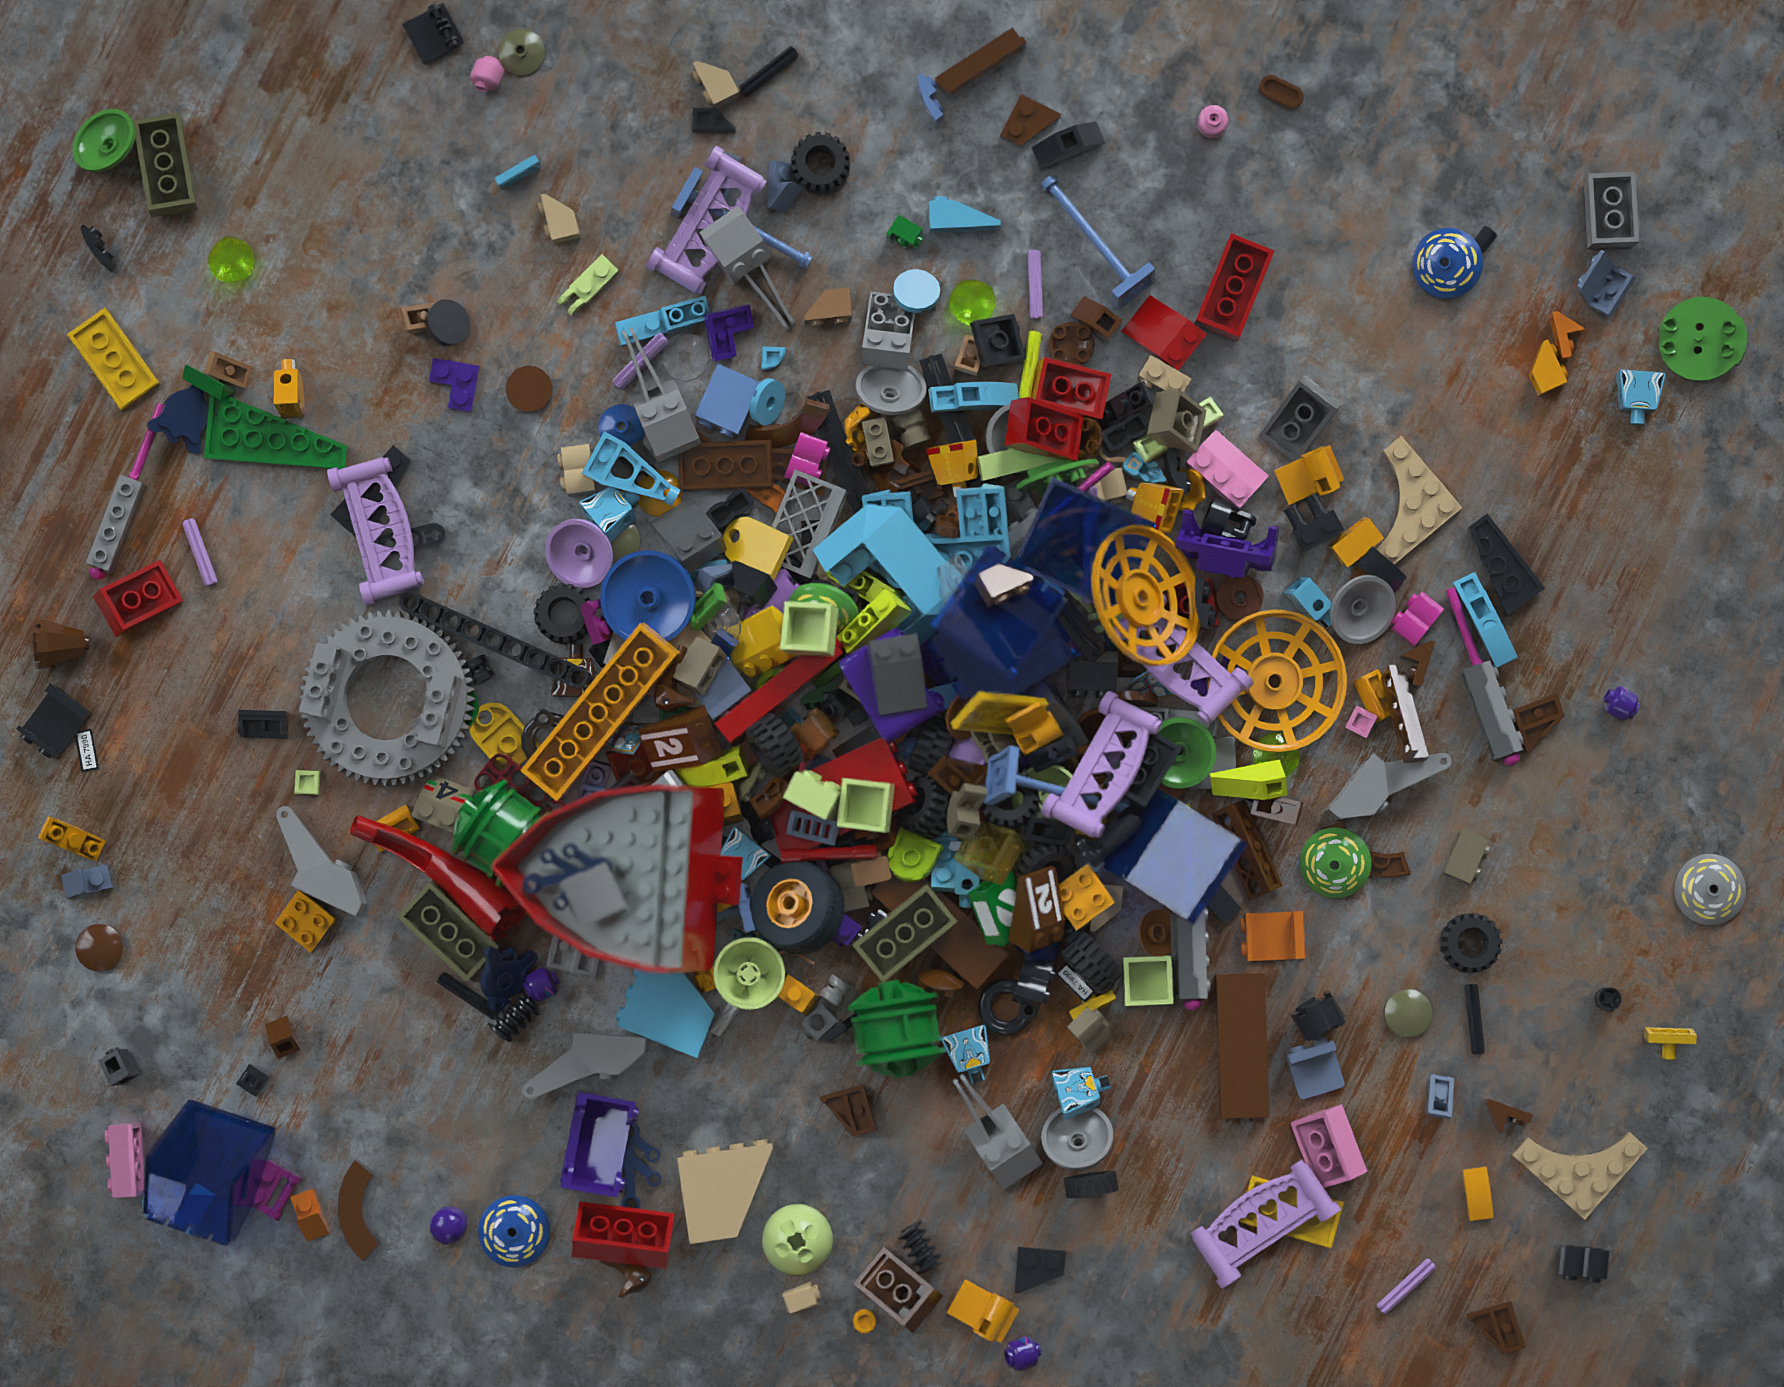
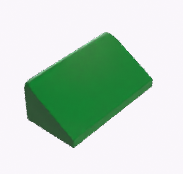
M188 364L185 365L182 379L220 400L234 392L233 388L204 374L197 368Z

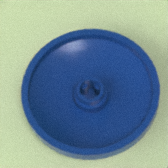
M644 550L622 557L609 569L602 583L600 602L608 625L624 640L628 639L640 623L645 622L668 642L678 636L689 624L695 610L696 592L690 574L677 559L663 552Z

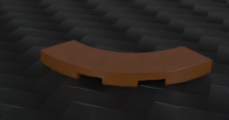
M807 399L803 408L792 417V420L782 425L749 424L744 441L772 440V448H782L795 444L801 432L811 435L819 428L830 410V405Z
M800 764L781 778L773 775L766 786L749 799L761 821L774 813L786 801L783 796L795 773L799 772Z
M1343 821L1320 828V830L1330 827L1346 829ZM1369 850L1372 861L1370 876L1394 878L1411 874L1404 852L1384 854Z
M354 1160L347 1170L340 1187L338 1217L341 1230L350 1248L362 1261H365L380 1243L368 1229L362 1211L364 1193L373 1174L357 1160Z

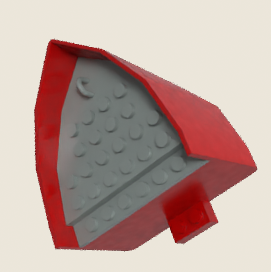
M657 784L598 791L544 815L492 863V869L538 925L585 955L642 971L677 973L711 970L714 962L717 903L740 905L743 857L721 855L725 798L723 788ZM568 843H574L579 850L592 858L602 856L611 862V874L627 907L581 926L570 902L568 907L562 911H558L553 907L554 898L560 895L563 890L561 883L545 886L538 893L530 894L525 891L523 880L531 873H538L543 877L564 872L551 863L544 864L541 862L540 853L546 848L553 849L556 855L577 868L586 867V865L575 858L567 859L563 856V847ZM567 847V852L573 855V849ZM545 852V858L551 860V855ZM529 881V886L535 888V883ZM558 899V904L564 906V901Z

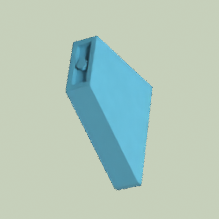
M635 969L633 976L637 978L634 985L629 984L624 998L628 1000L625 1008L620 1007L615 1019L619 1021L617 1026L698 1058L716 1015L714 1010L684 972L660 973Z

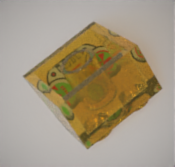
M980 820V826L972 839L964 838L953 858L980 878L1003 885L1024 845L1016 831Z

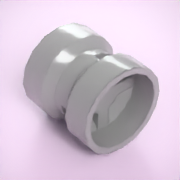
M832 974L828 986L822 989L820 995L839 1007L843 1001L842 997L852 987Z

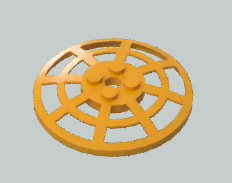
M1130 525L1110 534L1103 541L1096 554L1092 571L1094 603L1105 631L1124 654L1143 665L1153 667L1165 666L1183 658L1193 647L1197 639L1201 623L1195 605L1196 577L1185 555L1180 549L1175 548L1176 544L1165 534L1152 527ZM1136 534L1150 539L1145 552L1138 549L1125 550L1123 535ZM1115 539L1117 554L1113 556L1104 570L1101 567L1103 555L1110 542ZM1157 545L1161 546L1170 555L1180 571L1179 574L1169 577L1164 567L1153 557ZM1126 557L1142 559L1139 569L1130 571ZM1119 561L1123 575L1117 581L1110 574ZM1149 565L1157 571L1162 582L1158 583L1148 572ZM1099 577L1103 580V598L1106 610L1102 603ZM1182 582L1185 583L1189 599V619L1177 615V598L1174 586ZM1108 586L1116 591L1117 604L1112 607L1109 600ZM1167 590L1169 599V611L1164 609L1162 592ZM1138 594L1141 596L1142 602L1139 601ZM1121 613L1128 621V632L1120 625L1115 617L1116 615ZM1162 618L1167 621V625L1163 632L1158 635L1153 624ZM1109 619H1111L1121 635L1128 640V646L1119 638ZM1175 624L1187 628L1181 645L1174 653H1171L1164 644V641L1171 635ZM1137 627H1145L1152 640L1136 638ZM1136 645L1142 647L1156 646L1164 658L1160 660L1146 659L1137 654Z
M1273 609L1260 611L1234 623L1216 643L1211 656L1216 660L1218 654H1222L1230 660L1227 671L1230 674L1234 671L1237 664L1247 671L1246 674L1254 682V685L1248 691L1243 690L1239 694L1248 693L1255 702L1250 714L1244 711L1236 698L1231 702L1234 710L1246 721L1241 733L1237 732L1225 720L1222 713L1217 717L1228 733L1241 743L1268 752L1296 750L1320 738L1337 719L1344 704L1347 689L1345 662L1332 636L1313 619L1288 610ZM1264 618H1287L1295 620L1302 625L1295 636L1284 632H1267ZM1255 621L1257 635L1244 641L1236 651L1224 645L1236 630L1247 623ZM1310 629L1325 642L1334 661L1320 664L1312 649L1303 642ZM1268 639H1281L1290 642L1284 654L1271 653ZM1259 642L1261 656L1253 662L1241 656L1248 647ZM1298 648L1306 654L1312 664L1311 667L1300 669L1298 664L1292 659ZM1336 670L1337 692L1332 708H1329L1319 703L1323 689L1322 673ZM1272 674L1277 675L1280 679V684L1277 688L1269 685L1268 680ZM1315 675V689L1312 698L1301 692L1303 678ZM1208 677L1206 681L1207 692L1211 677ZM1295 701L1307 706L1299 716L1289 721L1286 707ZM1264 708L1276 710L1280 723H1265L1259 721L1258 718ZM1313 711L1326 717L1324 722L1313 733L1296 741L1292 727L1305 721ZM1254 726L1268 731L1282 730L1287 744H1263L1249 739V736Z

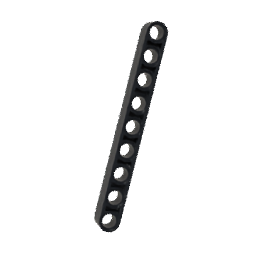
M408 591L399 597V607L404 612L578 690H586L593 681L591 673L586 669L419 594ZM411 598H415L416 605L409 609L408 601ZM432 607H436V616L429 618V610ZM457 616L458 623L455 627L451 628L449 621L452 617ZM478 626L479 633L475 637H471V628ZM499 635V644L492 647V637ZM520 644L521 652L517 656H513L512 648ZM536 654H541V663L538 665H534V656ZM558 663H562L563 671L559 675H555L554 667ZM583 672L584 681L581 684H576L575 676Z

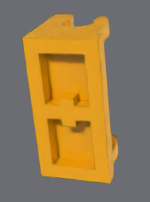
M1363 517L1327 547L1338 561L1348 568L1367 553L1371 546L1374 547L1382 541L1384 537L1370 518Z

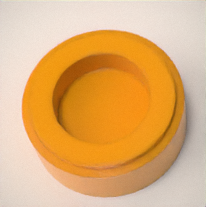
M861 1309L853 1317L854 1328L863 1334L873 1331L877 1323L875 1314L869 1309Z

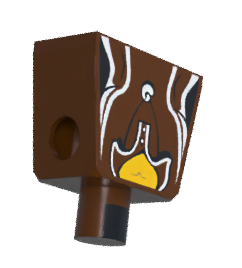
M569 644V657L560 658L586 669L591 673L594 680L596 678L594 662L592 658H583V644ZM562 663L556 665L555 675H559L563 671ZM583 672L575 676L576 684H581L584 681ZM554 679L551 695L553 697H580L585 690H578Z

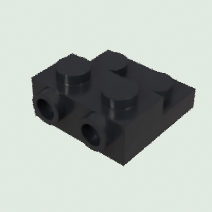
M1015 314L975 320L970 323L982 368L1013 365L1027 359L1025 355L1026 348L1021 340L1020 326L1018 321H1016Z

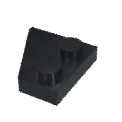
M1018 1246L1014 1293H1021L1063 1276L1066 1250Z

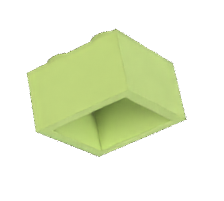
M785 601L780 649L787 654L834 657L838 609L834 605L826 603Z
M810 770L796 772L783 798L825 820H834L839 811L842 787L831 781H821L822 776Z
M843 778L837 826L889 832L895 784Z
M1171 956L1122 958L1124 1006L1173 1004Z

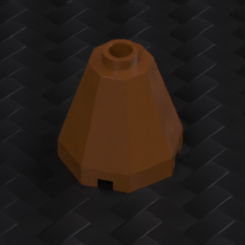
M35 620L33 622V628H36L37 631L33 633L34 661H39L35 665L36 669L53 667L83 656L85 650H89V637L84 636L83 630L47 620Z

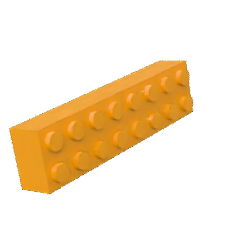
M645 622L640 623L520 771L556 801L561 800L681 652Z

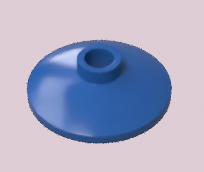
M614 405L608 408L599 420L598 431L600 437L606 432L625 442L631 449L636 447L644 437L645 430L636 409L630 405ZM620 422L625 423V425H626L625 429H624V430H618V429H617L618 423H620Z

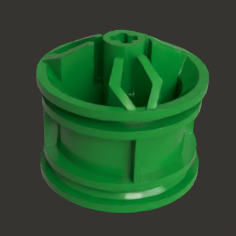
M505 779L477 792L472 798L469 797L463 803L457 813L459 818L455 821L453 833L454 844L451 848V853L456 856L461 851H464L462 858L466 861L469 860L487 873L490 879L496 876L492 869V863L543 817L540 816L542 809L520 796L514 788L507 792L509 782ZM498 877L495 885L500 888L504 886V883Z
M899 980L878 983V987L870 988L847 1006V1011H853L858 1016L851 1018L857 1046L856 1054H864L860 1061H855V1065H867L876 1073L885 1076L893 1075L894 1079L913 1076L914 1071L923 1070L946 1052L945 1047L940 1048L935 1044V1041H941L942 1038L939 1036L935 1009L937 1007L936 1005L929 1006L930 1000L937 997V992L927 994L921 987L907 982L901 984Z

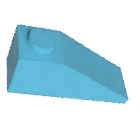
M945 196L934 197L933 200L929 201L930 233L1000 230L1001 220L955 200H947Z

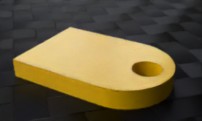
M740 517L732 521L724 532L723 539L727 548L724 553L731 561L736 560L765 572L775 581L794 537L753 518ZM739 531L740 538L734 543L732 540L733 534Z
M500 703L481 705L476 720L469 726L472 739L490 759L495 754L501 752L508 754L522 765L528 760L521 748V735L524 729L522 722L509 708ZM483 711H489L492 715V720L488 724H481L479 721V715ZM535 738V744L539 748L541 744ZM498 757L495 759L494 764L499 770L506 769L507 761L504 758Z

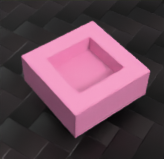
M1356 706L1345 728L1367 738L1378 716Z

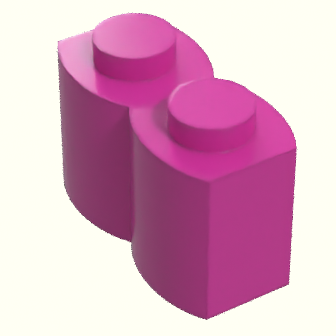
M801 432L784 477L791 479L796 469L819 479L822 470L818 469L821 460L826 461L830 448L826 447L828 441ZM798 476L796 482L809 486L807 479Z
M1421 592L1419 595L1414 593L1406 603L1409 608L1403 614L1399 611L1391 621L1394 624L1391 631L1412 647L1416 645L1444 610L1443 607L1424 592Z

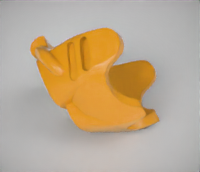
M863 403L859 404L844 421L845 433L847 435L846 443L852 446L855 452L860 451L862 445L866 442L862 422L877 416V412L865 407ZM854 431L857 433V439L852 435Z
M1180 468V471L1177 472H1186V479L1190 480V493L1180 502L1178 510H1194L1198 503L1205 500L1203 477L1194 469ZM1168 479L1165 483H1162L1161 485L1168 486Z

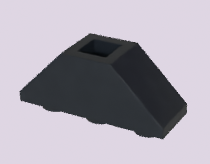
M1097 121L1077 124L1056 132L1031 147L1039 168L1043 169L1103 145L1105 141Z
M1142 381L1106 401L1103 418L1098 420L1102 431L1122 423L1128 416L1134 413H1143L1152 408L1154 402L1145 382Z

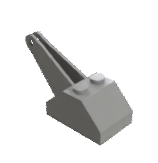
M739 206L699 232L729 282L734 286L744 279L787 332L790 329L781 315L749 276L759 269L783 314L793 327L796 326L795 321L784 306L763 265L772 260V254Z
M632 327L630 331L658 387L646 390L634 350L626 331H623L622 334L628 345L643 392L632 397L631 400L657 461L660 462L702 443L675 380L662 385Z
M1373 753L1365 759L1325 810V813L1335 821L1369 817L1374 814L1378 815L1388 805V802L1385 800L1389 795L1448 769L1452 764V759L1446 753L1429 755L1426 761L1404 763L1403 760L1384 762ZM1441 758L1445 760L1444 765L1440 763Z
M287 806L280 807L276 812V817L298 870L291 886L351 915L362 917L368 903L356 872L352 871L353 866L341 860H336L334 863L294 811ZM284 812L288 813L286 818L283 817Z
M575 1032L573 1034V1048L523 1086L522 1093L526 1098L533 1099L595 1073H600V1078L616 1079V1075L623 1074L648 1052L649 1039ZM529 1087L534 1088V1092L532 1094L528 1092Z
M962 1074L960 1077L987 1113L979 1119L969 1098L957 1080L954 1079L953 1082L958 1088L974 1121L964 1131L1004 1190L1043 1163L1005 1105L1001 1104L994 1110H991Z

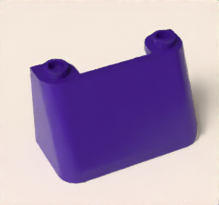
M898 627L875 640L904 636L905 633L902 630L899 631ZM867 644L839 661L844 675L882 738L888 743L946 710L942 695L939 692L935 693L933 690L928 691L925 686L926 708L879 716Z
M577 1091L560 1177V1187L611 1197H618V1192L623 1193L625 1179L621 1178V1171L629 1129L632 1121L636 1122L639 1107H635L636 1102Z

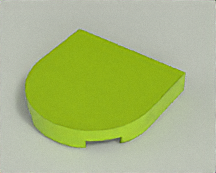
M901 827L894 846L890 847L888 852L890 870L898 879L905 882L923 880L934 869L944 847Z

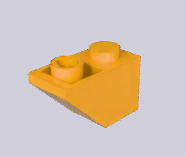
M1548 339L1540 344L1528 375L1538 397L1564 386L1567 383L1566 378H1568L1564 365H1560L1556 358L1558 357V351L1553 343L1550 344Z

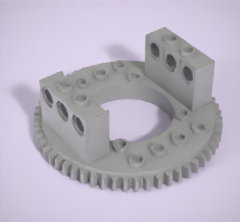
M378 611L376 617H374L373 613H368L367 619L359 615V622L350 619V626L342 623V631L334 629V637L326 636L327 644L316 642L313 658L309 659L311 665L305 668L309 672L308 676L302 677L306 681V685L300 687V689L304 690V693L300 696L302 701L299 712L303 713L301 715L302 718L308 719V722L304 724L305 728H311L307 736H315V739L311 742L312 745L320 744L317 752H326L323 757L326 761L332 758L330 766L335 767L339 764L338 772L342 773L347 769V777H351L355 773V780L360 781L363 777L366 784H369L372 779L373 785L378 786L382 780L383 786H388L391 780L392 784L397 786L399 779L402 784H407L408 777L413 782L416 781L417 774L421 778H425V770L433 774L434 765L441 768V759L448 762L447 754H456L453 746L461 747L458 739L466 738L462 730H470V727L465 722L473 720V717L469 716L468 712L475 711L474 707L469 706V703L475 701V698L469 696V694L474 692L475 688L468 686L473 682V678H467L471 670L463 668L467 660H460L464 655L463 652H455L458 645L456 643L449 645L452 638L450 636L443 638L444 630L441 629L436 632L437 626L432 624L428 628L429 622L423 620L420 624V618L414 617L412 620L409 613H406L403 618L400 611L396 612L395 617L392 611H387L384 617L383 612ZM382 657H398L409 661L420 671L427 686L425 694L427 700L424 712L420 714L419 718L421 721L406 735L392 740L374 739L360 731L351 719L347 706L348 689L355 674L368 662Z

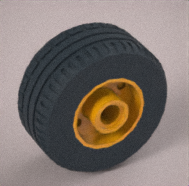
M806 861L778 863V865L770 868L757 882L750 902L752 919L759 936L770 945L792 954H809L812 951L820 950L822 946H826L831 941V938L835 937V934L838 932L837 930L840 929L845 912L843 892L836 879L827 871Z

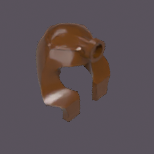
M890 439L894 462L872 467L865 442L860 451L852 455L851 461L855 466H862L876 484L879 492L890 489V493H898L900 486L889 480V475L893 469L904 475L907 472L914 475L921 473V468L902 453L903 445Z

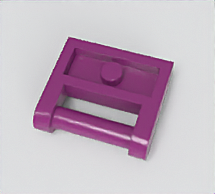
M600 598L593 602L587 601L581 606V612L593 645L611 638L613 633L603 614L595 616L596 610L601 608Z
M264 1158L241 1201L279 1221L286 1202L295 1186L300 1184L302 1178ZM282 1177H284L288 1181L275 1205L271 1208L267 1204Z

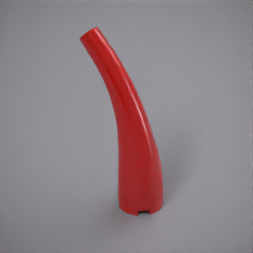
M356 815L350 828V835L392 852L422 871L493 941H499L507 937L508 935L505 931L512 925L517 928L526 914L523 906L505 886L497 887L495 885L496 879H490L485 872L405 831L360 815Z

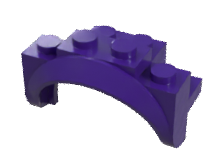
M1185 509L1175 548L1180 549L1187 558H1198L1197 569L1211 574H1226L1232 578H1244V575L1248 574L1250 568L1262 572L1272 570L1276 560L1279 526H1269L1267 537L1263 541L1251 545V542L1204 533L1198 526L1193 512Z

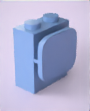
M717 364L695 413L696 419L699 420L698 424L709 429L712 426L721 429L719 433L729 438H733L734 435L739 437L750 416V400L752 396H756L757 391L755 389L761 382Z

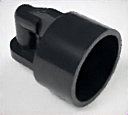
M1213 497L1204 517L1201 530L1216 536L1244 541L1248 537L1251 526H1255L1257 518L1249 513L1233 508L1232 503ZM1228 519L1241 523L1240 527L1237 528L1227 524Z

